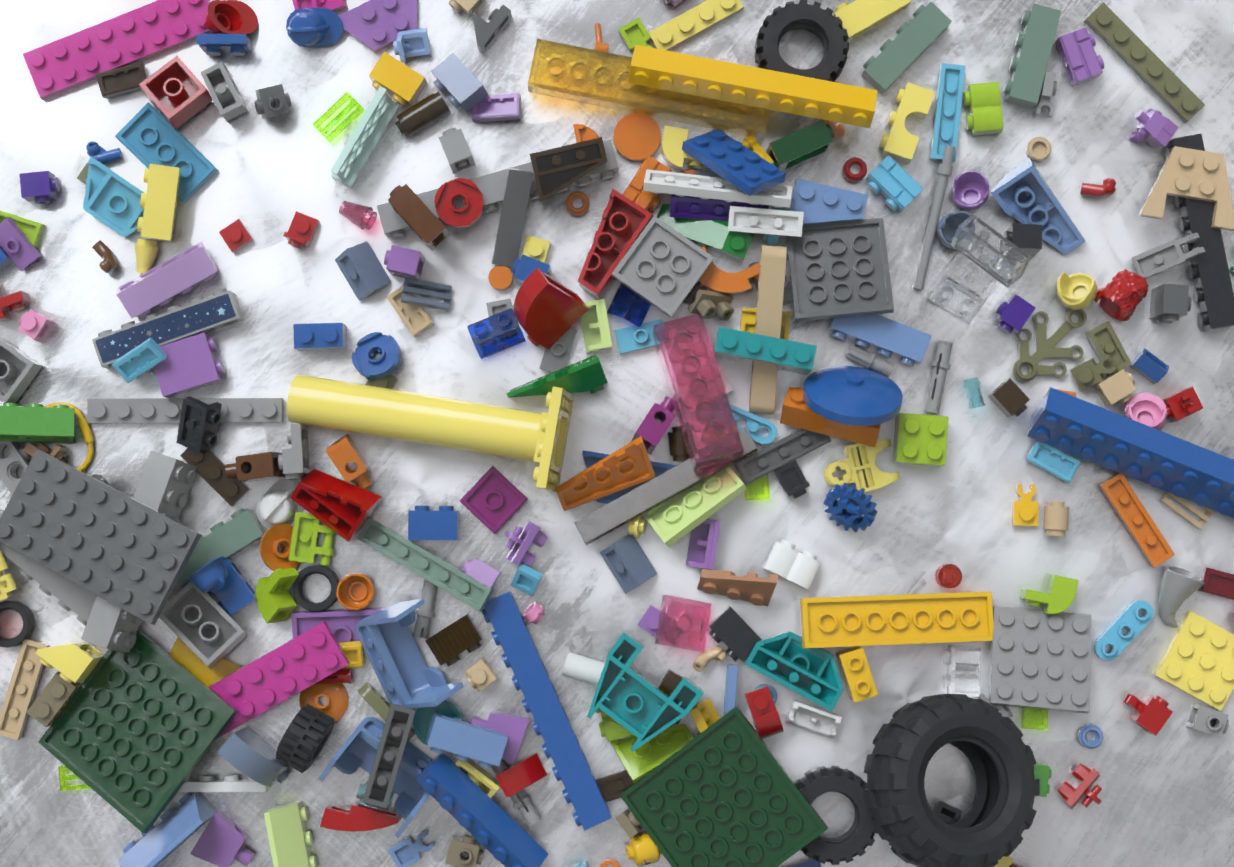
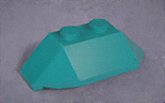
M792 631L756 642L745 662V665L831 712L844 691L834 654L823 648H802V637Z

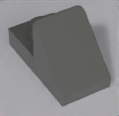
M504 4L500 9L495 8L488 18L489 23L473 12L477 46L482 54L512 17L511 10Z

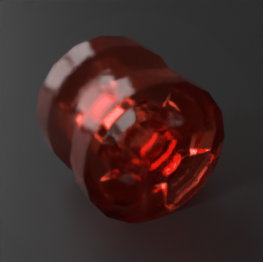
M943 564L937 568L935 580L941 587L955 588L961 583L962 572L956 565Z

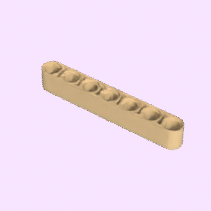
M761 246L754 334L780 338L787 255L786 247ZM752 360L749 399L750 413L774 414L778 365Z

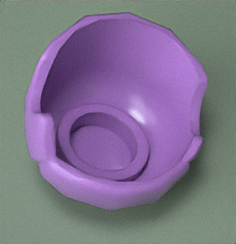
M970 170L958 175L954 180L953 200H955V203L960 208L965 210L979 209L984 205L989 197V182L983 173Z

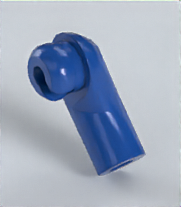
M90 141L86 145L88 156H92L102 164L123 159L119 147L106 150L96 141Z

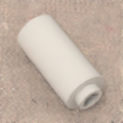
M568 652L562 676L597 686L605 663Z

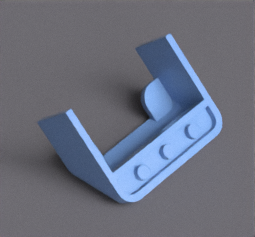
M424 599L397 603L362 619L355 626L356 633L390 704L394 703L408 708L435 707L464 687L462 683L447 684L445 675L441 670L434 667L427 668L408 626L415 622V610L425 604Z
M374 717L363 719L332 757L319 780L323 782L334 767L345 774H353L361 767L370 774L385 724ZM406 742L392 789L393 792L399 795L394 803V808L405 819L394 835L397 838L400 837L430 796L415 780L432 759L409 742Z

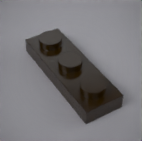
M187 448L180 455L188 464L197 467L196 472L231 507H234L250 490L242 481H238L237 477L227 478L225 472L226 465L210 449L198 453Z

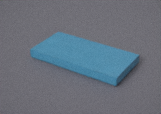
M149 102L115 135L148 169L150 164L180 168L178 199L184 204L218 171L177 129L174 130Z

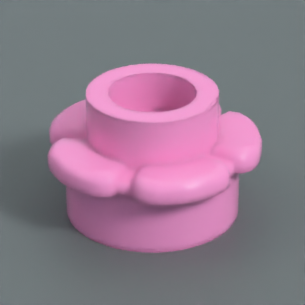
M536 602L530 604L522 615L527 620L526 624L531 622L537 624L545 615L543 612L544 607Z

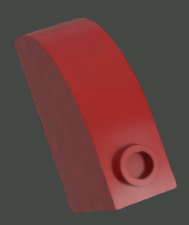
M538 268L523 282L514 301L515 317L528 334V339L535 346L541 345L548 350L589 309L577 293Z

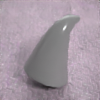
M1165 566L1159 595L1160 618L1167 626L1178 628L1175 620L1177 610L1186 599L1205 583L1193 573L1175 566Z

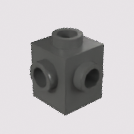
M282 84L255 90L257 100L254 101L255 109L258 115H262V119L269 118L270 122L284 119L283 114L290 113L291 100L289 94L284 93ZM272 100L275 102L274 108L271 106Z

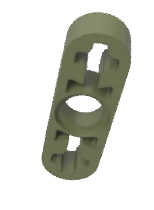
M366 682L358 690V693L386 722L390 703L370 683ZM412 727L410 728L407 742L415 735Z

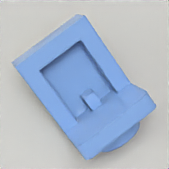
M427 28L400 31L396 41H393L395 55L400 56L401 62H406L407 57L431 54Z

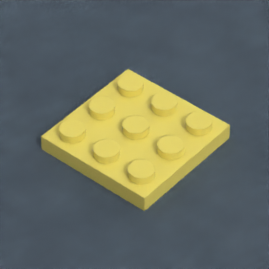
M1188 611L1154 675L1209 706L1222 711L1234 688V634L1194 612Z

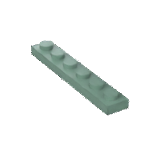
M368 518L357 537L358 540L478 611L482 612L494 591L372 518Z

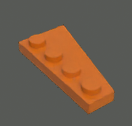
M642 436L557 486L555 489L563 510L575 508L655 478L656 476Z

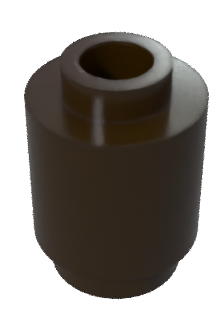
M687 426L672 427V432H668L670 456L673 457V461L688 460L694 453L692 430H687Z

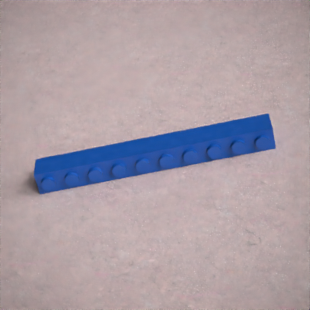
M509 591L487 601L485 609L482 610L483 617L486 623H492L495 630L491 632L496 645L501 644L505 652L501 655L507 668L511 667L515 675L511 677L517 691L522 690L525 697L521 700L526 712H531L535 719L534 722H531L536 735H542L544 739L543 751L547 759L552 757L555 764L552 767L553 773L557 781L562 780L565 786L562 793L567 804L572 802L576 812H573L572 815L577 826L582 825L585 831L611 819V812L512 592Z

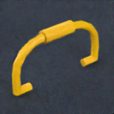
M56 402L45 405L44 407L54 408L55 405L62 404L68 405L69 408H75L74 413L79 420L77 422L88 449L86 460L77 469L80 471L86 470L92 462L94 454V438L89 423H87V418H84L81 411L70 403Z

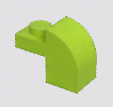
M295 567L276 569L269 577L259 578L255 591L256 603L267 624L286 621L297 607L288 591L299 576Z
M1049 574L1046 593L1022 588L1020 598L1027 599L1026 604L1041 607V603H1043L1042 610L1044 613L1057 614L1066 610L1073 603L1079 580Z

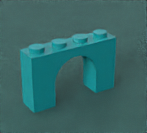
M719 327L715 336L712 357L736 361L739 358L763 361L782 366L783 371L807 375L813 369L817 346Z

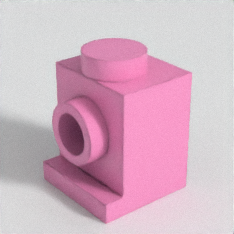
M30 309L29 312H25L19 321L20 326L17 330L33 340L43 343L55 322L35 309Z

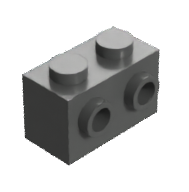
M1162 284L1152 289L1149 319H1157V323L1172 324V321H1179V318L1186 316L1191 310L1192 299L1188 297L1189 285Z

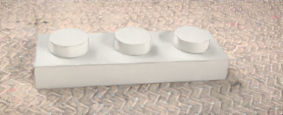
M730 206L728 231L801 237L804 212Z

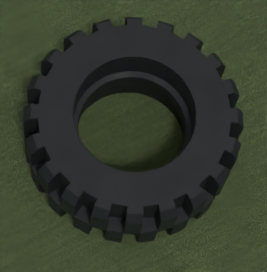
M800 0L799 4H794V1L786 2L783 8L781 6L775 8L773 13L765 18L757 35L754 56L755 63H758V68L835 82L846 64L849 51V43L846 40L848 37L847 30L842 29L841 25L843 22L839 16L834 18L832 16L833 10L829 7L826 10L820 8L821 3L814 1L813 5L807 4V0ZM798 29L807 30L815 34L824 47V55L821 62L810 69H797L788 65L779 53V42L784 34Z
M825 766L817 767L815 771L809 770L804 773L805 776L801 779L798 778L795 784L810 804L824 793L838 792L848 797L852 802L855 818L852 826L844 834L834 838L819 835L800 850L810 859L814 858L817 862L823 864L830 862L832 865H839L841 861H846V863L854 861L853 857L857 855L861 857L866 853L864 849L868 845L872 846L874 843L873 837L875 833L878 834L872 824L871 819L874 817L870 807H866L863 789L867 788V783L852 771L841 769L838 766H831V768H826Z

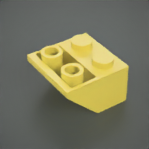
M87 641L52 646L36 651V654L41 657L40 662L49 668H56L61 672L59 674L60 677L69 683L84 681L104 656L102 652Z

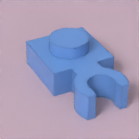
M427 831L420 833L415 842L409 836L388 849L397 867H408L422 858L419 853L420 851L427 852L434 847V843L427 846L422 843V838L428 835Z

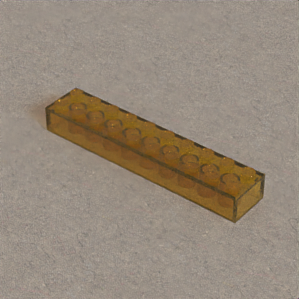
M537 38L527 84L528 92L631 113H644L651 117L719 129L746 136L752 134L754 137L764 139L771 111L769 109L628 83L632 57Z

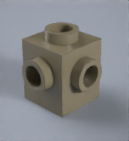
M463 835L462 838L453 836L450 841L445 864L455 867H476V864L481 865L484 850L480 849L481 844L477 842L474 836ZM462 852H468L469 856H465Z

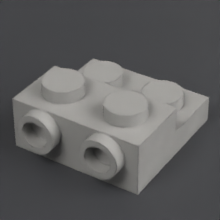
M294 423L290 424L291 430H287L288 444H292V448L282 449V455H279L278 463L279 469L283 470V474H285V479L301 480L304 478V475L311 472L309 433L307 425Z

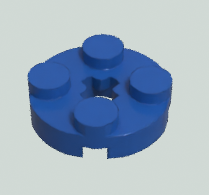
M373 332L362 337L357 343L358 347L355 353H352L354 367L360 375L369 381L385 378L401 367L400 346L391 335H383L381 332ZM375 352L382 354L379 359L372 360Z

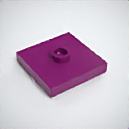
M492 466L462 497L460 502L493 534H496L528 498Z

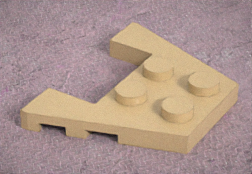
M1177 146L1173 147L1158 175L1156 183L1147 196L1148 198L1139 212V216L1162 219L1166 195L1214 202L1211 228L1234 231V210L1224 154Z

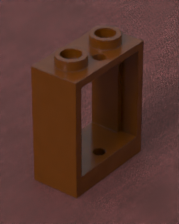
M407 184L402 187L398 185L390 192L388 202L431 251L450 236L447 228Z

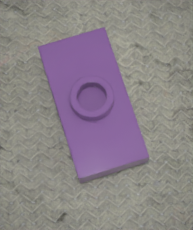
M519 93L486 96L472 108L473 122L521 119V96Z
M11 217L0 223V246L20 271L42 256Z

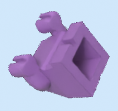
M1149 109L1148 113L1145 114L1140 110L1135 115V118L1140 122L1136 127L1138 132H1132L1133 136L1129 138L1136 144L1146 140L1152 148L1166 147L1179 127L1170 119L1162 116L1160 111Z

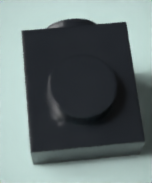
M796 460L774 470L786 497L792 495L795 499L807 493L805 488L809 487L810 484L806 481Z

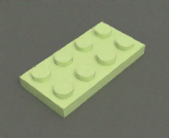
M727 467L647 511L643 516L669 548L747 490V488L734 471Z

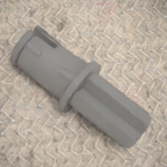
M854 344L849 347L846 353L847 358L866 366L865 369L870 368L886 377L890 376L895 365L876 356V352L870 353Z

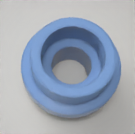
M1087 724L1079 730L1078 740L1083 747L1095 749L1103 741V732L1098 726ZM1088 732H1093L1094 738L1091 741H1088L1086 738Z

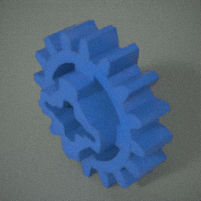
M846 482L842 486L836 484L833 489H830L823 503L827 506L824 511L831 513L829 519H835L837 527L842 524L845 531H848L849 527H851L854 532H857L859 528L865 531L867 526H871L877 514L875 510L877 504L870 502L872 495H865L864 488L859 491L856 484L849 487Z

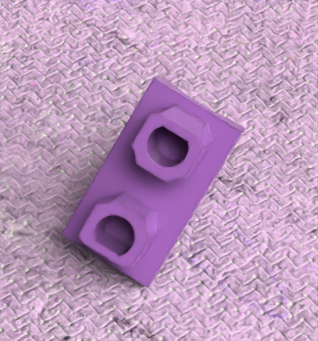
M529 520L524 528L516 526L513 533L506 530L504 535L509 540L505 547L510 549L506 558L517 566L522 563L531 567L536 556L528 552V548L531 543L542 547L548 537L540 530L539 526Z

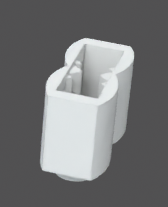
M783 539L781 543L774 542L762 568L808 590L821 564L816 561L817 556L805 550L801 554L794 550V544Z

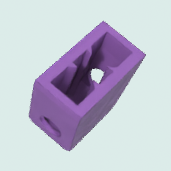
M491 711L488 720L474 716L471 724H478L506 734L508 740L502 759L514 764L530 717Z
M221 810L214 814L190 853L219 867H230L235 860L247 867L255 855L243 847L249 835Z

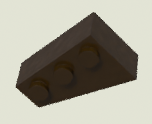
M602 137L530 154L540 201H545L607 162Z

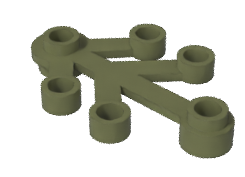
M1084 310L1068 311L1065 316L1066 321L1048 340L1046 324L1049 317L1043 311L1035 313L1032 321L1036 325V352L1031 357L1029 354V341L1032 338L1030 330L1023 328L1020 332L1016 333V340L1019 342V360L1014 363L1012 372L1018 381L1029 382L1036 375H1053L1059 378L1066 374L1067 368L1061 362L1055 363L1052 366L1037 365L1043 358H1069L1071 360L1082 358L1084 351L1078 345L1070 348L1054 347L1073 328H1079L1086 323L1087 315ZM1073 314L1078 316L1079 320L1077 323L1071 321ZM1038 315H1042L1044 317L1043 323H1039L1037 321ZM1021 332L1027 333V340L1020 338ZM1075 348L1079 351L1078 357L1072 355V349ZM1022 366H1026L1028 368V373L1026 375L1022 374L1020 371V368ZM1056 366H1060L1062 368L1061 374H1057L1055 372Z

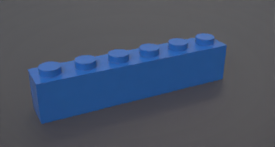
M439 754L431 760L415 780L422 786L424 791L429 793L443 809L447 810L462 827L475 837L478 843L482 844L505 867H540L548 856V853L445 754Z

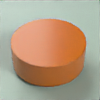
M499 265L491 269L488 279L494 289L506 290L513 282V275L509 268Z

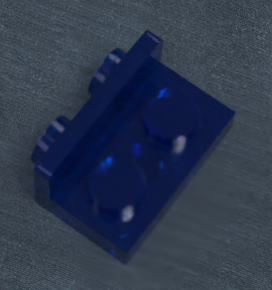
M620 283L607 313L613 317L626 320L637 327H641L651 304Z
M512 308L470 324L467 327L481 359L526 341Z

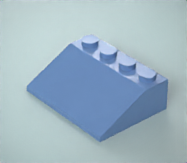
M202 792L186 793L179 800L181 805L175 810L172 807L160 816L163 820L156 827L153 824L147 833H141L143 838L138 843L133 840L123 849L125 854L119 859L120 867H157L218 811Z

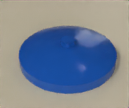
M830 366L816 370L806 378L803 388L804 401L815 413L834 422L855 426L877 425L892 420L899 414L903 400L901 389L890 378L876 371L856 366Z

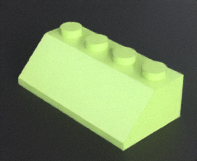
M302 801L272 806L267 810L264 816L273 866L317 867L315 855L311 856L310 846L313 845L311 831H307L305 822L308 821V811L306 806H302Z

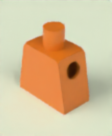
M349 434L327 446L325 452L347 483L353 480L356 486L363 489L372 484L366 474L369 466ZM355 462L357 468L351 470L347 463Z

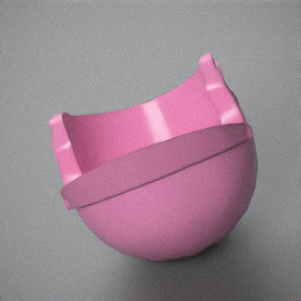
M1140 393L1129 399L1124 414H1126L1125 417L1161 431L1166 423L1167 408L1163 400L1152 393Z

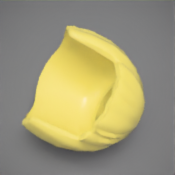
M1063 272L1057 280L1058 299L1065 307L1072 310L1086 308L1097 294L1096 281L1085 273L1067 276Z

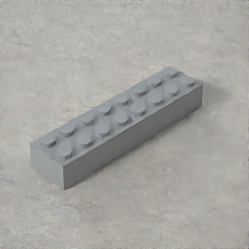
M150 451L133 499L179 522L181 510L185 507L188 500V491L196 479L197 467ZM97 595L81 639L106 649L130 652V649L136 642L138 627L143 620Z

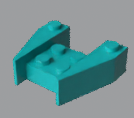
M625 631L608 652L587 717L591 718L598 708L637 737V740L630 749L635 751L689 714L704 694V690L684 676L670 696L665 694L630 667L644 648V645Z

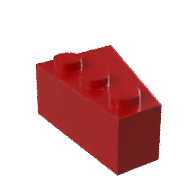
M313 469L298 483L290 499L349 542L364 527L382 496Z

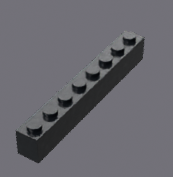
M1202 133L1173 138L1165 147V157L1167 159L1172 148L1175 146L1205 151ZM1174 196L1175 206L1179 208L1181 216L1179 218L1180 230L1184 231L1185 237L1194 233H1198L1200 237L1195 242L1183 245L1184 252L1187 253L1197 247H1204L1205 250L1203 254L1189 259L1190 265L1188 266L1189 276L1193 279L1195 286L1193 298L1198 303L1200 311L1197 315L1198 323L1201 327L1203 326L1204 332L1234 326V293L1221 229L1211 228L1215 203Z

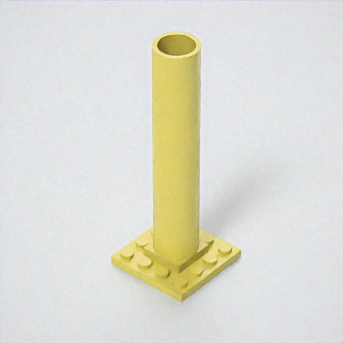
M297 374L293 378L289 389L287 417L292 423L539 463V467L534 469L533 482H536V487L556 492L555 488L560 484L574 396L563 388L553 387L552 392H548L546 398V407H549V412L536 413Z

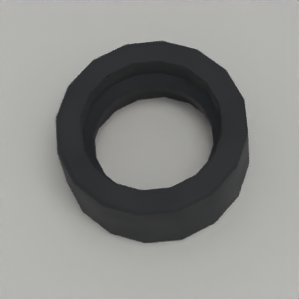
M314 565L302 569L292 585L293 596L297 604L305 610L312 612L323 611L333 606L338 600L336 591L340 580L337 574L326 566ZM312 574L324 575L331 584L330 595L326 600L319 603L309 601L303 594V583Z
M19 601L0 602V613L8 609L14 610L20 614L23 620V628L19 635L10 639L0 636V647L9 648L21 645L25 639L30 638L34 631L35 621L33 613L28 606Z

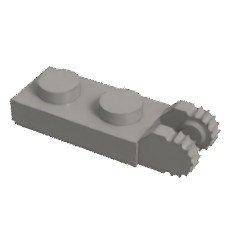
M1198 233L1181 239L1176 238L1132 257L1131 259L1137 274L1147 279L1183 264L1188 259L1203 254L1205 252L1204 247L1194 248L1187 253H1184L1182 245L1195 242L1200 238Z

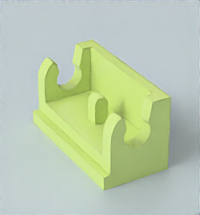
M605 298L584 302L589 308L580 317L586 353L612 349Z

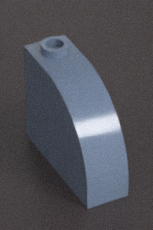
M249 726L234 732L217 752L243 774L265 786H272L277 781L281 784L291 773L287 770L290 766L276 758V750Z

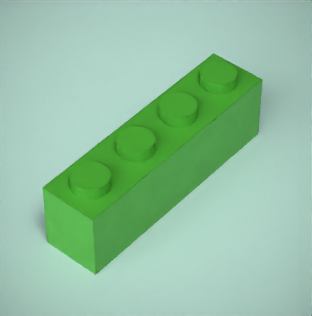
M4 403L3 406H0V441L73 443L75 408H69L68 405L62 404L55 405L52 408L44 407L42 404H29L28 407H21L16 403Z

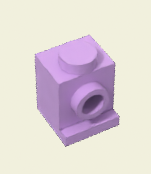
M474 558L472 561L467 560L462 569V572L491 589L501 573L477 558Z

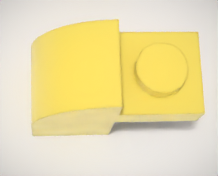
M665 126L662 139V155L666 163L671 168L680 172L683 168V162L688 163V166L691 168L701 169L702 166H705L682 150L683 141L687 140L689 129Z

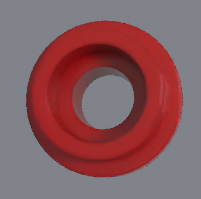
M854 157L845 162L843 174L847 180L858 182L866 176L867 165L862 159ZM856 166L859 169V173L853 174L850 168Z

